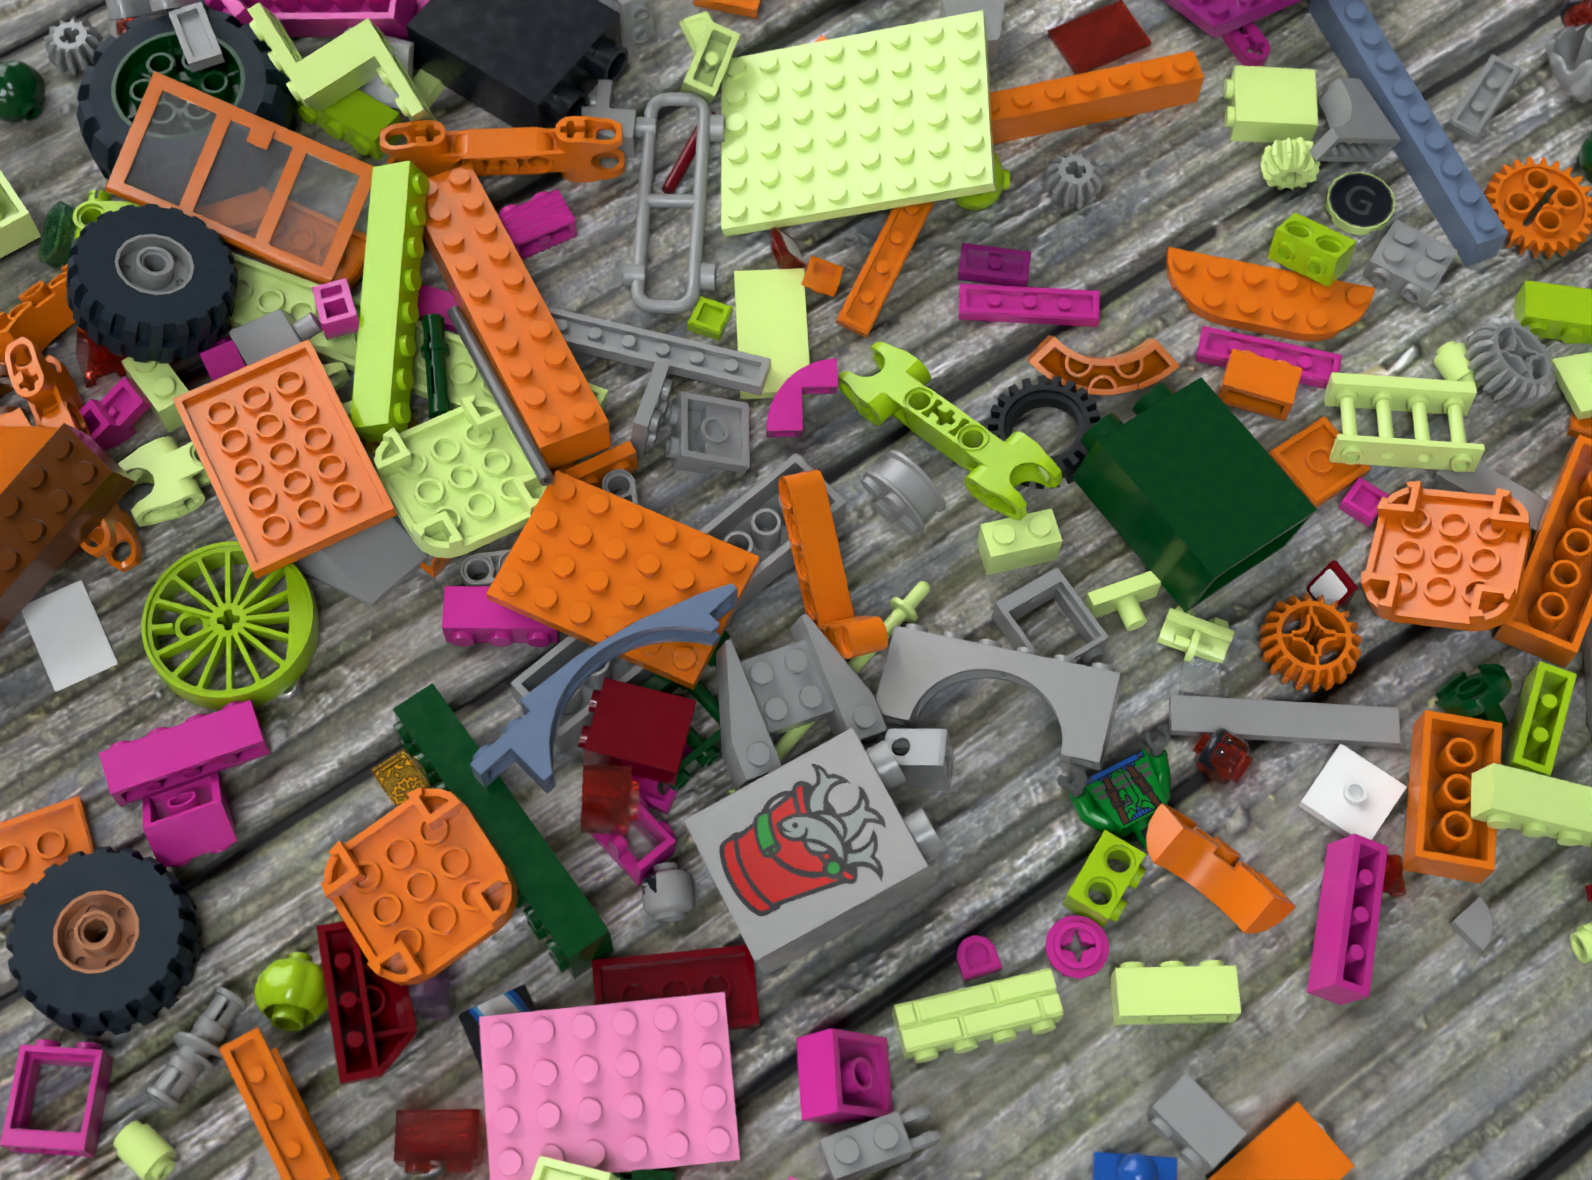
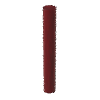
M697 125L661 188L665 194L675 193L695 157Z

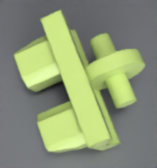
M1178 605L1175 609H1169L1157 642L1186 652L1184 656V661L1191 663L1193 657L1197 656L1222 665L1235 631L1229 629L1228 621L1216 617L1206 621L1195 617L1192 609L1185 613Z

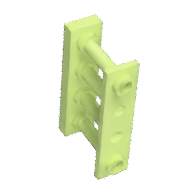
M1332 372L1324 392V406L1340 407L1343 434H1337L1329 455L1330 462L1348 465L1364 464L1475 472L1485 447L1484 444L1467 443L1463 416H1467L1477 394L1475 382ZM1355 408L1376 410L1379 437L1358 435ZM1391 411L1412 412L1415 439L1394 438ZM1427 413L1448 415L1451 442L1430 440Z

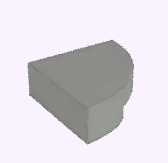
M1480 896L1450 924L1478 954L1486 948L1492 936V916L1489 908Z

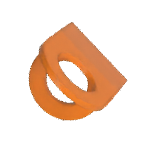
M434 557L431 567L427 566L425 562L420 567L436 578L451 562L452 558H439L437 563L438 557Z

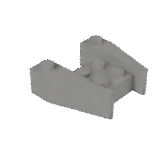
M807 614L801 615L790 628L795 643L742 661L739 660L731 639L726 640L716 652L722 756L736 790L749 785L782 766L770 738L823 718H827L834 737L853 727L862 745L875 741L887 731L872 692Z

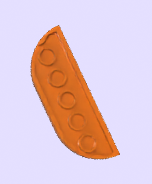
M1171 247L1168 248L1166 254V273L1173 291L1177 290L1179 295L1187 302L1186 307L1193 313L1215 324L1292 340H1327L1337 337L1338 333L1351 326L1354 327L1366 313L1375 291L1374 287L1336 280L1327 287L1298 272Z

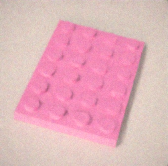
M725 992L479 1017L490 1180H531L539 1156L608 1173L740 1160Z

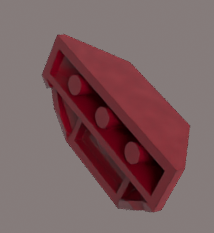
M344 921L318 925L316 930L340 1085L382 1078L417 1036L409 985L397 984L377 975L367 965L369 963L367 957Z

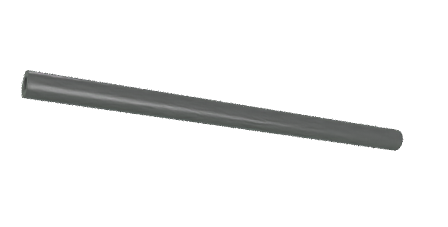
M459 306L451 307L447 314L542 486L552 484L554 481L552 472Z

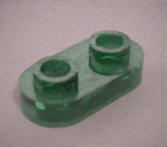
M63 201L55 203L45 218L38 253L39 261L52 268H58L68 263L73 235L76 230L73 221V213L76 208Z

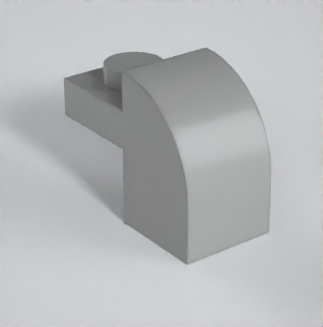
M599 79L597 93H591L590 107L582 106V116L607 118L622 124V145L618 149L624 152L625 158H635L637 141L635 134L636 110L613 108L614 93L612 80ZM605 129L597 134L596 139L609 140L616 134L612 130Z

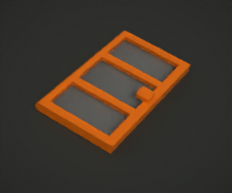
M154 71L111 176L106 183L105 191L139 206L158 204V207L170 209V207L180 209L183 211V214L190 217L194 215L204 221L206 227L210 230L214 229L224 242L325 284L335 280L334 276L370 192L372 168L374 166Z

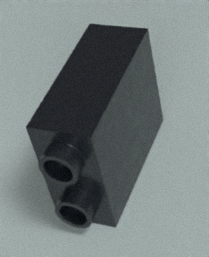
M430 0L406 25L409 42H414V68L417 70L421 69L439 79L445 87L513 128H555L558 121L564 117L582 116V106L587 107L588 94L598 84L599 79L612 80L613 83L624 70L629 54L628 49L622 46L620 13L598 0Z

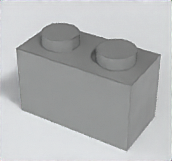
M1187 1073L1146 1114L1151 1119L1149 1124L1154 1132L1165 1141L1171 1139L1181 1150L1179 1154L1182 1160L1194 1171L1198 1172L1201 1170L1205 1175L1214 1169L1247 1135Z

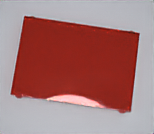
M1122 0L1052 28L1047 33L1075 75L1090 72L1151 45V40Z

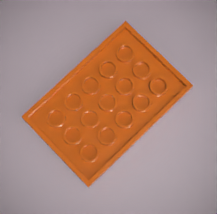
M309 339L172 399L256 579L397 515Z
M556 470L553 483L548 485L486 595L487 599L491 602L595 646L638 620L698 594L731 583L737 588L739 604L760 563V556ZM738 604L718 621L720 627L716 632L721 637ZM688 642L658 643L631 650L618 657L694 690L718 642L714 646Z

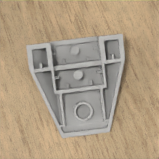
M364 447L374 467V456ZM396 515L297 560L293 564L303 575L374 607L419 568L423 562L427 561L428 556L412 541L399 517Z

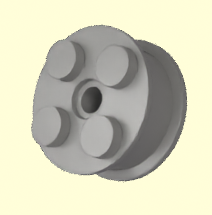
M889 450L885 454L886 461L875 472L867 471L863 475L861 484L877 501L874 504L877 512L887 520L894 517L900 527L906 533L913 536L915 533H921L924 530L923 522L934 511L942 512L946 508V503L937 486L919 466L902 453Z

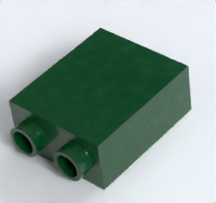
M1202 377L1177 392H1174L1166 382L1155 386L1133 407L1132 412L1136 415L1134 418L1123 423L1115 413L1108 414L1096 422L1080 440L1081 444L1087 449L1088 454L1072 479L1146 567L1161 581L1162 586L1185 613L1287 546L1317 511V508Z

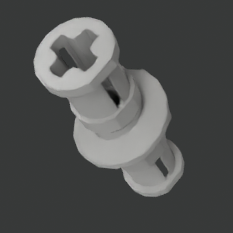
M218 986L213 991L215 997L205 1012L199 1015L194 1022L190 1033L179 1031L173 1035V1041L179 1048L178 1051L170 1057L166 1063L167 1067L153 1087L148 1086L145 1090V1094L150 1099L170 1111L177 1112L180 1107L178 1101L190 1083L196 1080L200 1074L201 1067L214 1071L215 1067L209 1061V1055L223 1057L216 1045L223 1040L227 1034L226 1030L238 1012H244L247 1008L245 1001L223 987ZM226 1004L227 1008L225 1009L221 1017L218 1019V1021L215 1022L214 1019L216 1018L222 1007ZM178 1075V1080L176 1081L168 1095H166L165 1091L167 1090L175 1076Z

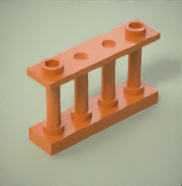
M256 1027L221 1046L219 1050L281 1179L342 1180L278 1049L270 1050L262 1031Z

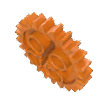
M1531 157L1527 158L1524 165L1518 159H1515L1511 167L1504 164L1499 173L1495 172L1484 194L1508 232L1506 238L1509 241L1506 247L1509 249L1517 244L1520 246V255H1523L1527 249L1532 250V255L1535 259H1537L1541 251H1544L1546 257L1551 259L1555 251L1563 257L1568 249L1575 251L1580 243H1584L1592 230V197H1587L1592 188L1591 186L1581 187L1579 185L1583 176L1572 178L1570 176L1572 172L1571 167L1566 168L1564 171L1559 170V161H1556L1552 167L1547 166L1545 157H1542L1539 164H1535ZM1555 189L1556 191L1551 195L1549 201L1542 206L1530 225L1524 226L1523 224L1527 221L1531 212L1537 209L1549 190Z

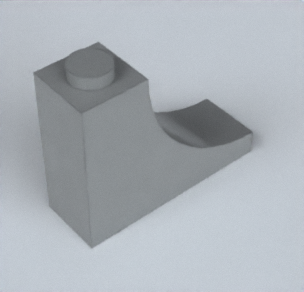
M1339 77L1327 86L1326 92L1318 100L1327 118L1329 131L1309 150L1316 161L1379 163L1401 141V138L1359 78Z

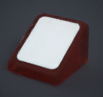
M771 228L770 249L779 269L805 268L806 263L795 240L779 228Z

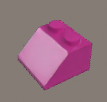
M218 770L142 797L143 830L156 860L162 863L165 868L169 866L181 867L192 861L194 857L208 852H222L229 848L232 843L238 842L235 821Z
M834 1028L796 1038L802 1121L825 1124L868 1122L893 1113L887 1038Z

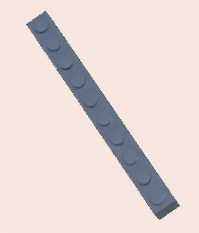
M1310 0L1308 10L1348 76L1361 79L1401 138V141L1393 149L1452 246L1458 250L1457 254L1465 267L1495 257L1508 232L1363 0Z

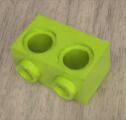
M1295 212L1275 230L1267 258L1329 287L1348 269L1357 241Z
M1104 830L1068 891L1062 906L1079 916L1095 921L1102 929H1104L1109 919L1117 922L1128 903L1122 899L1123 894L1128 886L1136 890L1147 870L1140 866L1146 853ZM1110 859L1120 860L1125 865L1126 871H1113L1107 861ZM1092 891L1103 893L1107 898V904L1097 905L1093 903L1088 893Z

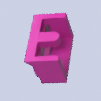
M623 786L588 814L587 832L639 886L644 876L654 871V865L665 862L674 854L676 837L668 824L662 820L658 822L649 813V807L637 793L632 795Z

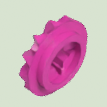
M1068 916L1057 921L1049 930L1046 937L1045 952L1047 953L1050 966L1055 967L1061 972L1063 977L1069 976L1081 980L1085 977L1096 975L1105 965L1109 955V942L1104 930L1095 921L1084 916ZM1074 933H1076V939H1078L1079 944L1089 948L1082 952L1079 963L1077 958L1074 957L1073 951L1064 949L1071 945Z

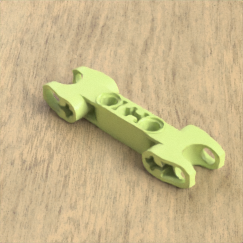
M343 362L322 365L327 376L331 377L329 379L335 391L343 387L350 379ZM352 401L342 403L349 419L351 418ZM169 436L155 439L140 446L136 451L118 463L136 481L133 486L142 483L154 484L152 492L137 502L130 510L139 527L178 519L195 511L205 501L201 488L211 483L193 443L190 442L179 448L176 440Z

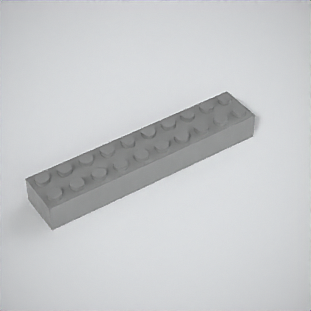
M797 453L792 455L699 530L760 556V563L735 611L794 564L779 497L778 481L782 476L813 470ZM825 481L836 529L845 522L846 501ZM571 636L565 638L510 683L515 701L521 706L520 699L572 659L593 646ZM619 657L604 664L572 696L559 722L554 743L564 753L579 741L583 725L591 726L594 713L588 712L590 700L594 689L601 690L604 678L642 686L655 676L656 673Z

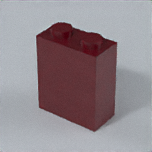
M604 678L601 690L594 689L590 700L588 712L594 713L591 726L583 725L578 748L584 749L583 763L675 786L694 717L696 700Z

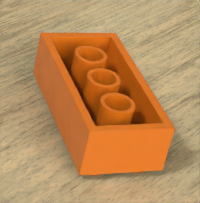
M1424 710L1412 726L1402 870L1481 884L1495 871L1497 829L1488 827L1487 822L1471 819V774L1492 763L1500 764L1502 723Z

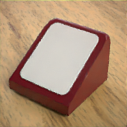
M1333 560L1309 583L1306 590L1315 601L1322 594L1324 595L1325 604L1330 605L1338 600V607L1336 609L1338 611L1349 604L1358 586L1340 564Z

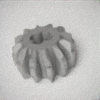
M73 16L70 22H64L60 19V26L49 27L50 35L44 37L46 55L49 61L56 65L61 73L69 70L75 76L79 70H85L86 66L95 65L93 62L94 52L101 45L103 38L100 31L93 27L88 19L79 21Z
M1070 150L1065 153L1064 157L1055 156L1045 173L1046 192L1052 193V203L1061 200L1063 201L1064 209L1069 204H1074L1078 210L1083 206V202L1089 205L1092 204L1096 195L1101 192L1103 185L1102 167L1096 166L1095 157L1085 159L1083 151L1078 156H1074Z

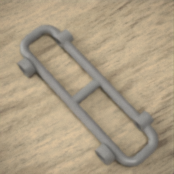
M660 93L647 103L644 117H636L635 122L636 138H642L633 265L624 266V285L631 286V296L636 306L644 312L653 314L685 313L698 302L701 291H716V263L702 262L710 142H724L725 115H712L711 107L706 99L694 93ZM664 106H691L698 111L693 194H652L655 144L658 134L657 117L658 111ZM651 208H692L687 292L679 300H653L645 295Z

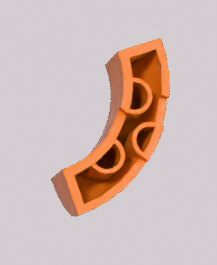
M68 264L61 267L63 273L54 277L48 284L45 285L40 280L18 296L22 303L15 306L8 313V316L5 312L0 313V358L5 359L7 345L22 336L36 344L42 352L59 334L75 323L73 311L68 307L66 298ZM29 348L22 349L16 357L17 365L24 366L31 362L32 357Z
M1049 335L1028 358V362L1048 379L1053 380V376H1059L1063 386L1066 385L1068 380L1076 382V391L1083 387L1088 391V394L1117 395L1146 388L1162 380L1180 366L1156 339L1148 338L1134 349L1119 355L1090 357L1074 352L1063 345L1056 337Z
M1161 803L1149 821L1146 834L1147 851L1153 863L1174 873L1200 891L1218 906L1244 933L1256 934L1266 931L1280 923L1296 907L1262 872L1258 874L1242 861L1237 862L1241 854L1218 836L1212 838L1205 831L1196 827L1198 825L1196 821L1168 805Z

